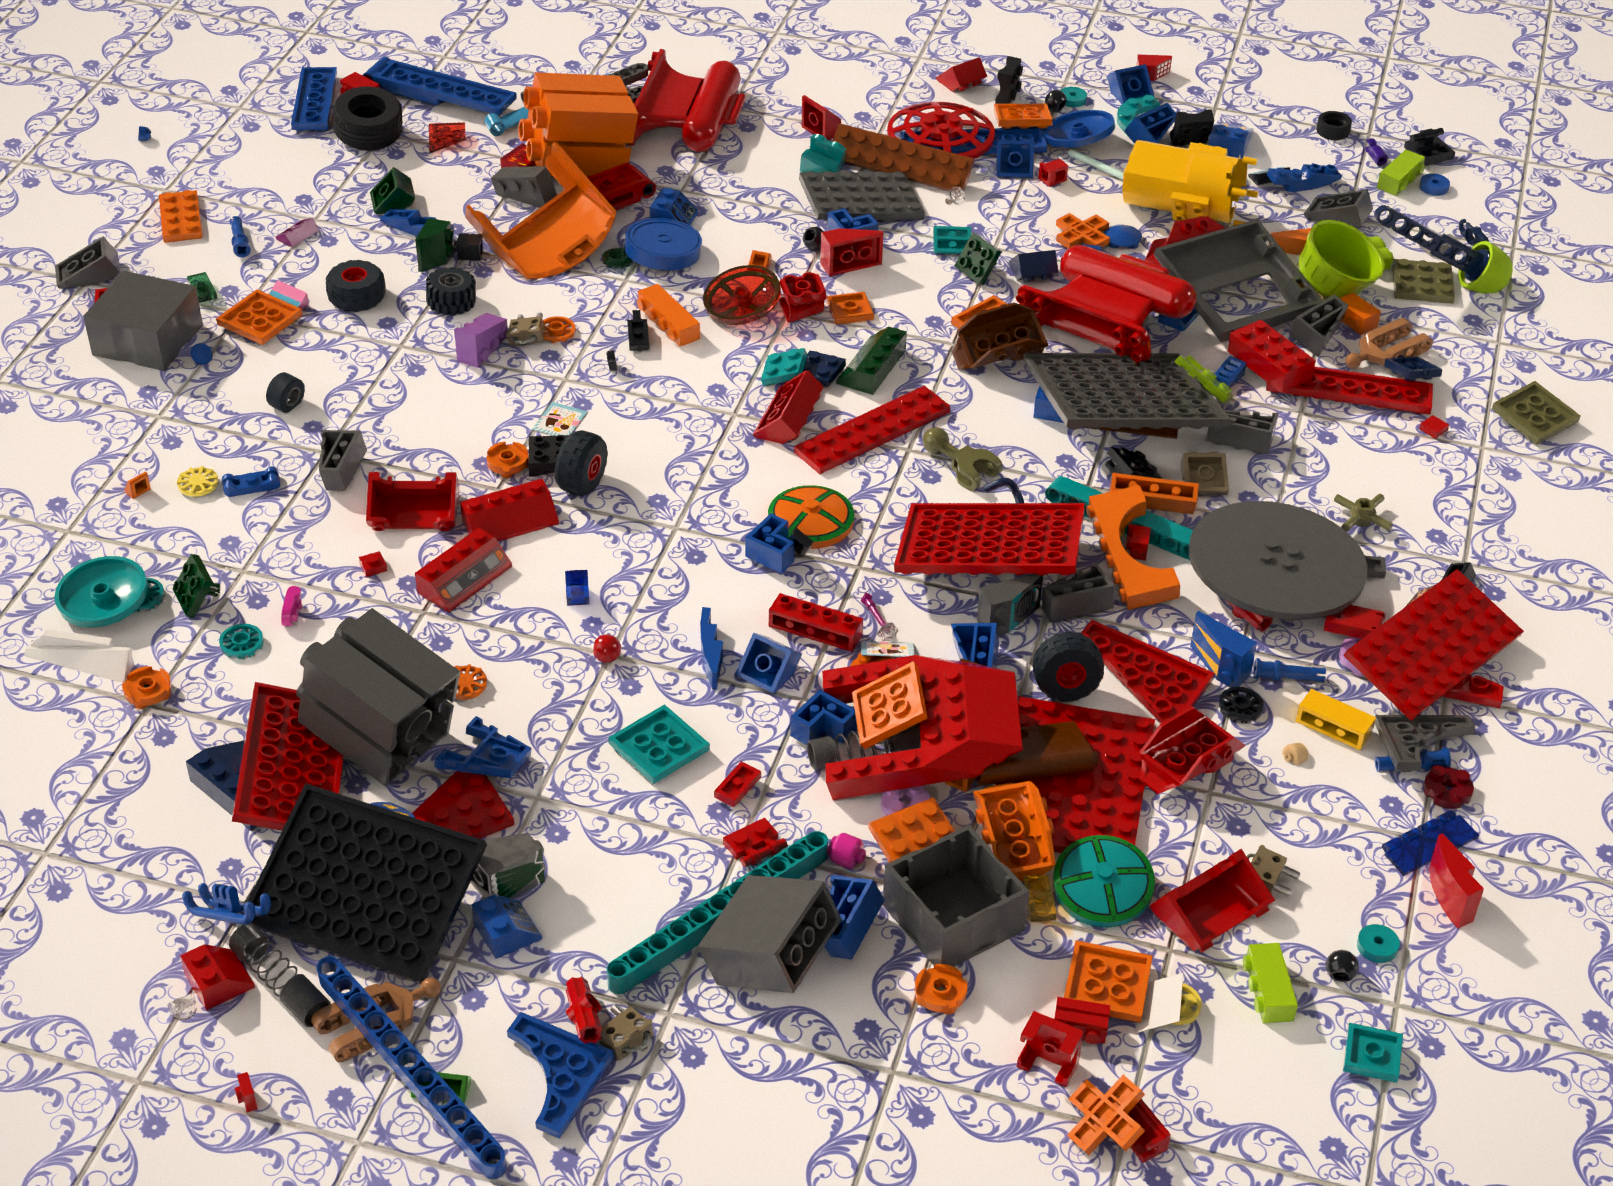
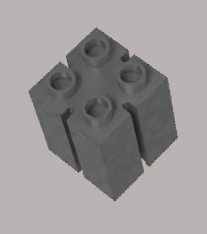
M371 608L356 620L353 617L346 618L337 627L334 637L323 645L319 642L312 643L302 654L300 665L304 667L303 679L296 692V696L300 699L298 722L383 786H386L415 762V759L410 756L411 751L421 757L449 734L454 705L451 703L456 698L461 671L375 609Z

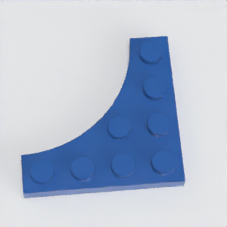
M520 1012L508 1028L507 1037L526 1048L541 1066L546 1079L547 1094L541 1113L535 1121L536 1129L560 1139L614 1059V1051L597 1043L585 1044L579 1040L578 1035Z

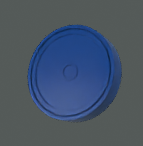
M648 218L639 220L627 228L624 249L630 259L642 266L657 270H680L694 265L699 260L702 237L695 228L684 222L668 218Z

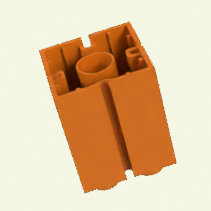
M535 72L533 87L526 86L524 89L523 100L525 109H529L528 118L520 119L518 127L520 141L527 142L526 154L528 161H535L536 166H545L546 158L551 154L552 143L556 141L586 177L627 162L629 163L631 147H626L625 143H633L638 112L631 97L628 96V91L620 76Z

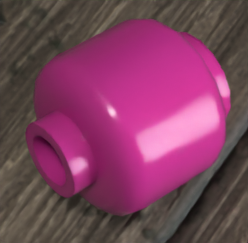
M841 833L838 836H833L829 843L827 854L830 855V860L833 863L853 869L858 863H863L866 857V850L863 849L864 844L860 838L847 833Z

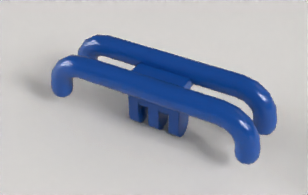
M206 883L198 885L201 899L211 908L198 906L190 891H185L182 894L184 905L192 915L240 925L250 924L255 916H265L271 908V899L266 893L260 896L261 906H255L252 902L244 904L239 902L236 887L217 883L212 886L213 896L210 894Z

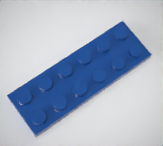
M337 67L301 68L291 120L292 130H328L338 74Z

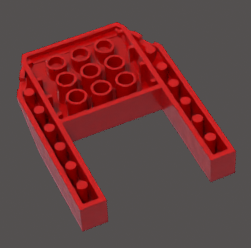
M919 655L822 671L823 691L848 704L854 703L853 691L914 661L919 668L928 719L919 723L921 748L826 763V785L832 800L977 777L984 773L983 769L993 763L998 765L1005 761L1008 756L1022 751L1023 744L1015 672L969 662Z

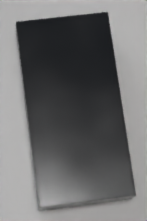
M798 528L789 537V540L795 542L794 551L799 556L804 557L812 546L813 541Z

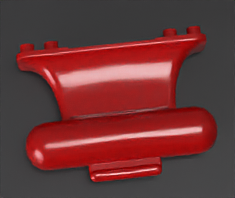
M660 49L659 52H652L651 60L647 64L648 71H650L649 76L634 103L638 112L633 143H628V145L634 146L639 137L649 130L661 127L683 128V142L690 150L706 152L716 143L724 123L736 124L745 103L746 95L743 93L736 94L741 81L739 69L729 61H717L710 66L704 78L692 77L674 70L667 62L664 49Z
M1074 245L1067 249L1061 257L1060 270L1063 277L1070 281V283L1053 291H1042L1028 285H1023L1018 289V295L1016 296V300L1020 305L1033 308L1040 326L1046 325L1114 349L1117 355L1130 356L1137 363L1147 361L1151 357L1150 336L1147 330L1142 327L1151 312H1155L1169 318L1181 319L1191 313L1196 305L1197 298L1193 285L1184 279L1169 275V270L1165 267L1127 254L1117 257L1085 245Z

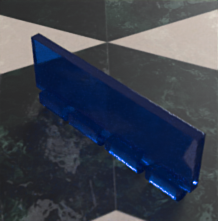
M1449 810L1437 816L1436 819L1433 818L1419 825L1418 828H1413L1399 835V838L1395 837L1383 843L1382 849L1385 852V857L1405 876L1431 863L1438 835L1443 833L1458 849L1478 839L1479 834L1461 815L1457 816L1454 811Z

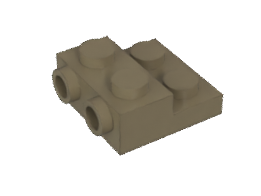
M1183 453L1181 473L1184 482L1198 483V495H1228L1226 453Z

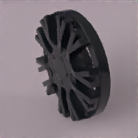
M1245 687L1228 688L1223 691L1219 699L1220 712L1230 717L1231 721L1234 720L1236 722V720H1239L1242 724L1243 722L1246 724L1250 720L1256 721L1262 714L1264 707L1260 695ZM1239 692L1246 693V696L1239 695Z

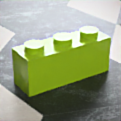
M1405 149L1380 172L1377 188L1397 196L1410 183H1413L1418 175L1424 172L1425 157Z
M1280 943L1249 944L1247 954L1243 956L1244 971L1249 973L1248 984L1250 992H1254L1255 995L1254 1006L1256 1013H1260L1262 1023L1293 1022L1298 1004Z

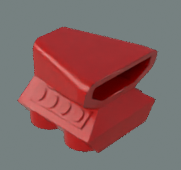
M807 272L799 277L786 275L783 279H780L779 284L784 294H781L779 303L788 323L824 312V300H827V296L819 274Z

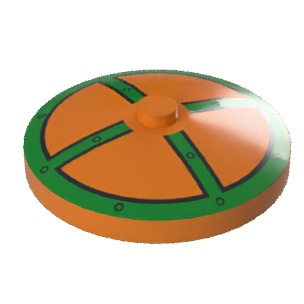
M803 485L787 489L778 494L768 508V515L771 513L789 521L788 539L792 532L798 528L813 541L810 549L824 548L839 543L850 534L854 526V508L851 502L838 491L823 486Z

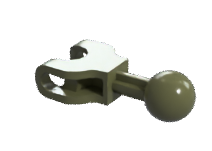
M930 428L923 436V446L928 452L932 454L943 452L952 459L951 469L956 472L957 483L969 491H974L980 487L981 477L979 473L995 477L1003 470L1002 461L991 451L974 449L968 445L959 450L949 443V436L942 428Z

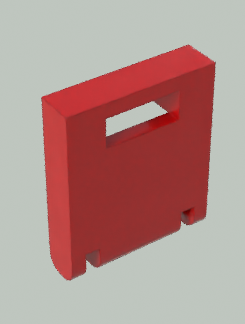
M1350 605L1340 612L1327 616L1323 631L1363 639L1384 623L1386 614L1382 611Z

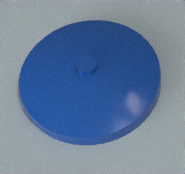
M1102 110L1074 111L1054 118L1052 126L1044 128L1043 134L1046 143L1052 146L1063 148L1080 147L1096 143L1108 137L1115 130V120L1112 114Z

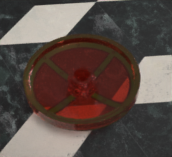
M758 265L738 266L720 273L707 285L703 294V304L707 314L716 322L726 325L747 324L764 317L774 309L781 296V286L778 277L768 268Z

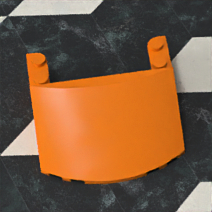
M556 141L552 143L551 154L546 158L545 166L565 190L504 235L496 229L482 212L475 211L469 204L465 210V218L479 234H482V238L490 246L489 249L526 279H540L558 275L583 262L605 240L611 230L617 212Z

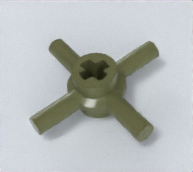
M1379 493L1372 500L1359 498L1354 503L1337 494L1334 502L1349 509L1352 516L1342 524V529L1347 532L1355 525L1366 527L1373 522L1390 531L1393 523L1376 515L1375 508L1385 500L1384 495Z

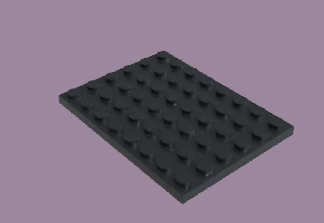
M305 783L247 901L254 903L255 906H261L260 896L266 893L271 899L270 911L265 916H255L251 923L255 924L262 931L421 984L429 975L487 847V843L485 840Z

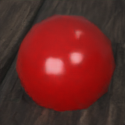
M610 634L600 635L594 642L593 654L598 661L603 663L613 662L621 654V643L616 636Z

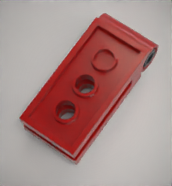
M628 162L587 177L615 210L640 202L641 196L645 199L652 197L657 188L651 179Z

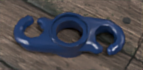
M1466 219L1459 221L1460 234L1466 239L1468 244L1476 245L1481 241L1489 242L1488 237L1482 232L1480 227H1473L1469 222H1466Z

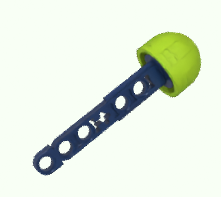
M1381 205L1375 210L1374 217L1381 225L1389 229L1391 228L1394 232L1430 250V254L1458 268V280L1461 286L1475 292L1487 294L1501 291L1510 282L1513 273L1511 259L1503 250L1490 242L1481 241L1470 248L1445 233L1441 235L1406 215L1398 213L1389 206ZM1383 211H1389L1386 219H1380V214ZM1399 219H1404V224L1401 227L1396 228V221ZM1415 227H1419L1418 234L1415 236H1411V230ZM1425 235L1428 238H1433V240L1427 242L1426 239L1423 238V236ZM1445 243H1448V250L1445 252H1441V246ZM1463 251L1464 256L1460 260H1455L1456 254ZM1465 278L1469 280L1471 283H1466Z

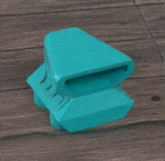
M813 134L810 137L809 149H806L801 155L799 171L823 173L829 171L838 173L845 162L846 148L838 142L828 141L823 135Z

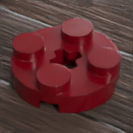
M1436 765L1426 775L1423 791L1426 797L1429 795L1434 799L1433 803L1446 809L1461 808L1462 804L1466 802L1468 804L1471 801L1474 785L1470 780V774L1466 770ZM1446 786H1450L1452 789L1448 790Z

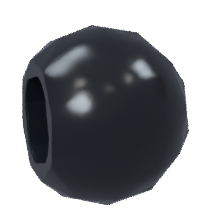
M1052 90L1045 97L1048 109L1053 112L1061 111L1067 102L1066 95L1060 90Z
M819 227L806 229L802 239L805 247L810 250L821 249V232L824 231Z
M1340 949L1333 951L1325 962L1328 975L1335 981H1351L1359 970L1357 958L1348 950Z

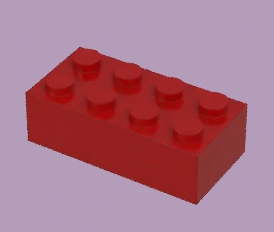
M1258 320L1230 333L1227 352L1235 358L1244 361L1249 369L1279 392H1286L1312 380L1316 360L1264 321Z

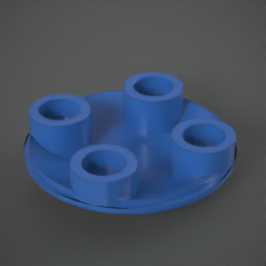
M1113 225L1104 232L1105 235L1110 237L1108 246L1111 248L1129 247L1136 249L1142 239L1141 232L1130 225Z

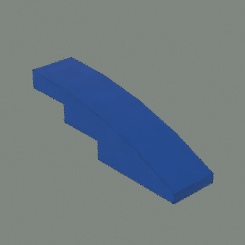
M390 209L380 217V221L395 229L417 236L427 219H436V217H421L419 210Z
M702 607L700 621L701 657L711 688L717 690L723 661V641L717 640V624H711V608Z

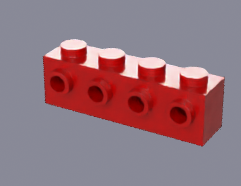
M779 593L769 608L768 626L853 652L863 635L864 618Z

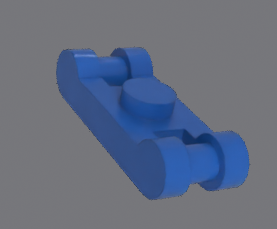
M270 466L265 471L250 472L235 476L230 473L224 474L222 476L224 494L228 497L278 489L280 487L278 470L276 467Z

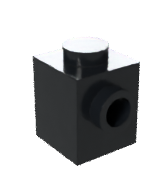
M459 233L458 239L454 241V251L457 252V259L481 261L484 250L482 234Z

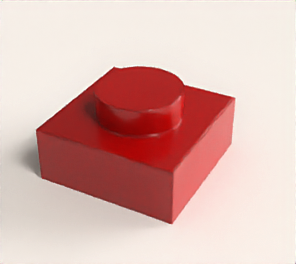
M380 551L358 557L359 564L366 577L388 571L387 564Z
M248 1072L237 1075L239 1086L234 1087L238 1104L244 1102L247 1113L257 1110L256 1099Z

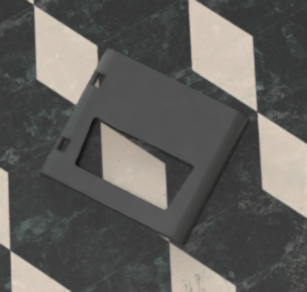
M1258 219L1162 246L1154 251L1155 258L1162 267L1169 270V275L1184 279L1193 285L1197 294L1194 308L1220 342L1228 341L1231 332L1258 320L1264 321L1270 327L1295 320L1296 316L1323 301ZM1269 275L1288 304L1231 322H1225L1201 294ZM1302 283L1304 288H1301L1299 284Z

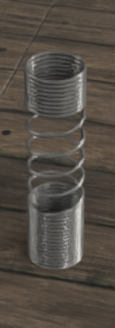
M919 723L883 740L885 753L921 748ZM850 731L847 739L844 735L838 734L836 742L830 736L808 740L807 753L813 770L825 768L826 763L836 762V758L837 762L841 761L838 750L839 736H842L847 744L849 759H853L849 745L851 733L855 734L859 741L861 757H865L864 748L860 744L858 735L854 731ZM871 746L873 755H877L876 746Z
M255 924L242 925L233 932L229 940L230 949L246 965L250 966L251 971L257 973L261 981H265L266 986L273 990L275 996L280 997V1001L305 1027H314L311 1022L313 1014L321 1008L330 1005L331 1002L304 974H297L298 969L296 966H289L290 960L288 958H281L282 951L274 950V943L269 942V938ZM269 944L272 945V950L269 953H267L261 961L257 963H252L260 959L266 953ZM273 952L280 953L279 959L269 969L259 971L262 962L268 959ZM281 960L288 962L287 967L277 977L267 980L269 971ZM259 964L257 971H255L252 968V965ZM294 968L295 975L285 985L275 988L277 979L287 969ZM267 972L265 975V979H263L260 976V973ZM275 980L273 987L268 985V981ZM282 988L280 995H278L275 990Z

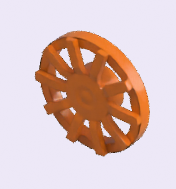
M561 316L549 317L543 320L544 325L549 324L548 327L545 326L547 331L544 332V341L547 340L552 343L566 342L569 338L574 337L575 324L572 320Z
M471 664L455 666V668L461 671L457 688L459 693H456L455 699H472L485 691L487 677L481 668L471 666ZM483 680V683L480 684L475 681ZM475 686L479 687L476 691L473 690Z

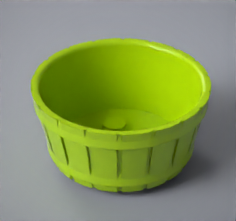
M1322 220L1313 225L1309 232L1304 249L1299 256L1298 266L1299 271L1317 293L1328 298L1335 294L1338 298H1341L1350 293L1359 295L1368 286L1374 284L1382 276L1385 263L1378 247L1360 230L1344 222Z

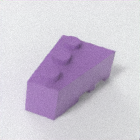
M484 313L473 319L472 323L467 322L464 324V327L455 328L457 362L479 368L502 341L507 338L506 332L509 329L507 319Z

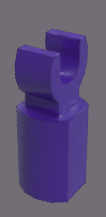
M1374 138L1367 139L1366 141L1369 146L1365 147V151L1369 153L1377 165L1387 163L1388 155L1377 145Z

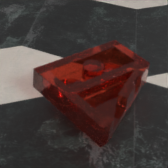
M465 122L429 124V153L466 140Z

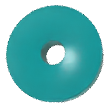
M1065 87L1060 90L1067 98L1065 106L1081 107L1086 103L1087 93L1085 90L1079 87Z
M1371 924L1360 930L1356 944L1359 953L1364 958L1376 963H1386L1397 956L1400 940L1397 934L1389 927Z

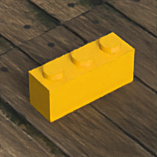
M1310 689L1299 704L1295 722L1361 751L1372 735L1376 717Z

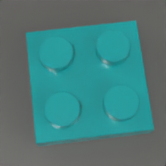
M791 349L786 352L768 355L761 377L763 386L787 382L803 373L807 358L806 349Z
M1349 1022L1343 1071L1397 1083L1400 1072L1403 1034Z

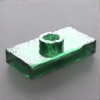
M206 272L187 276L188 284L196 286L199 303L218 299L217 293Z

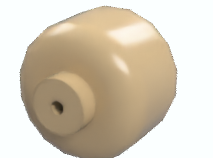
M1299 742L1285 746L1282 751L1284 760L1286 762L1291 761L1294 765H1300L1309 758L1307 748Z

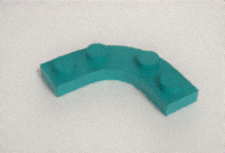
M1153 95L1128 99L1118 109V126L1124 132L1136 116L1159 107L1160 103Z

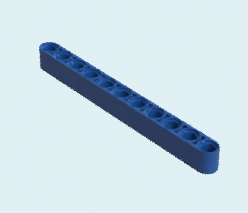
M326 956L320 959L316 965L320 985L482 1174L489 1179L502 1177L507 1169L503 1147L344 965L333 956ZM344 990H350L347 993H341ZM360 1008H366L363 1011H357ZM376 1026H382V1028L378 1030L373 1029ZM394 1044L398 1045L395 1048H388L389 1046ZM408 1063H414L411 1067H404ZM424 1082H431L428 1086H421ZM440 1101H448L445 1105H437ZM457 1120L465 1121L461 1125L453 1124ZM475 1139L482 1140L479 1144H471V1141ZM491 1159L499 1160L496 1164L487 1163Z

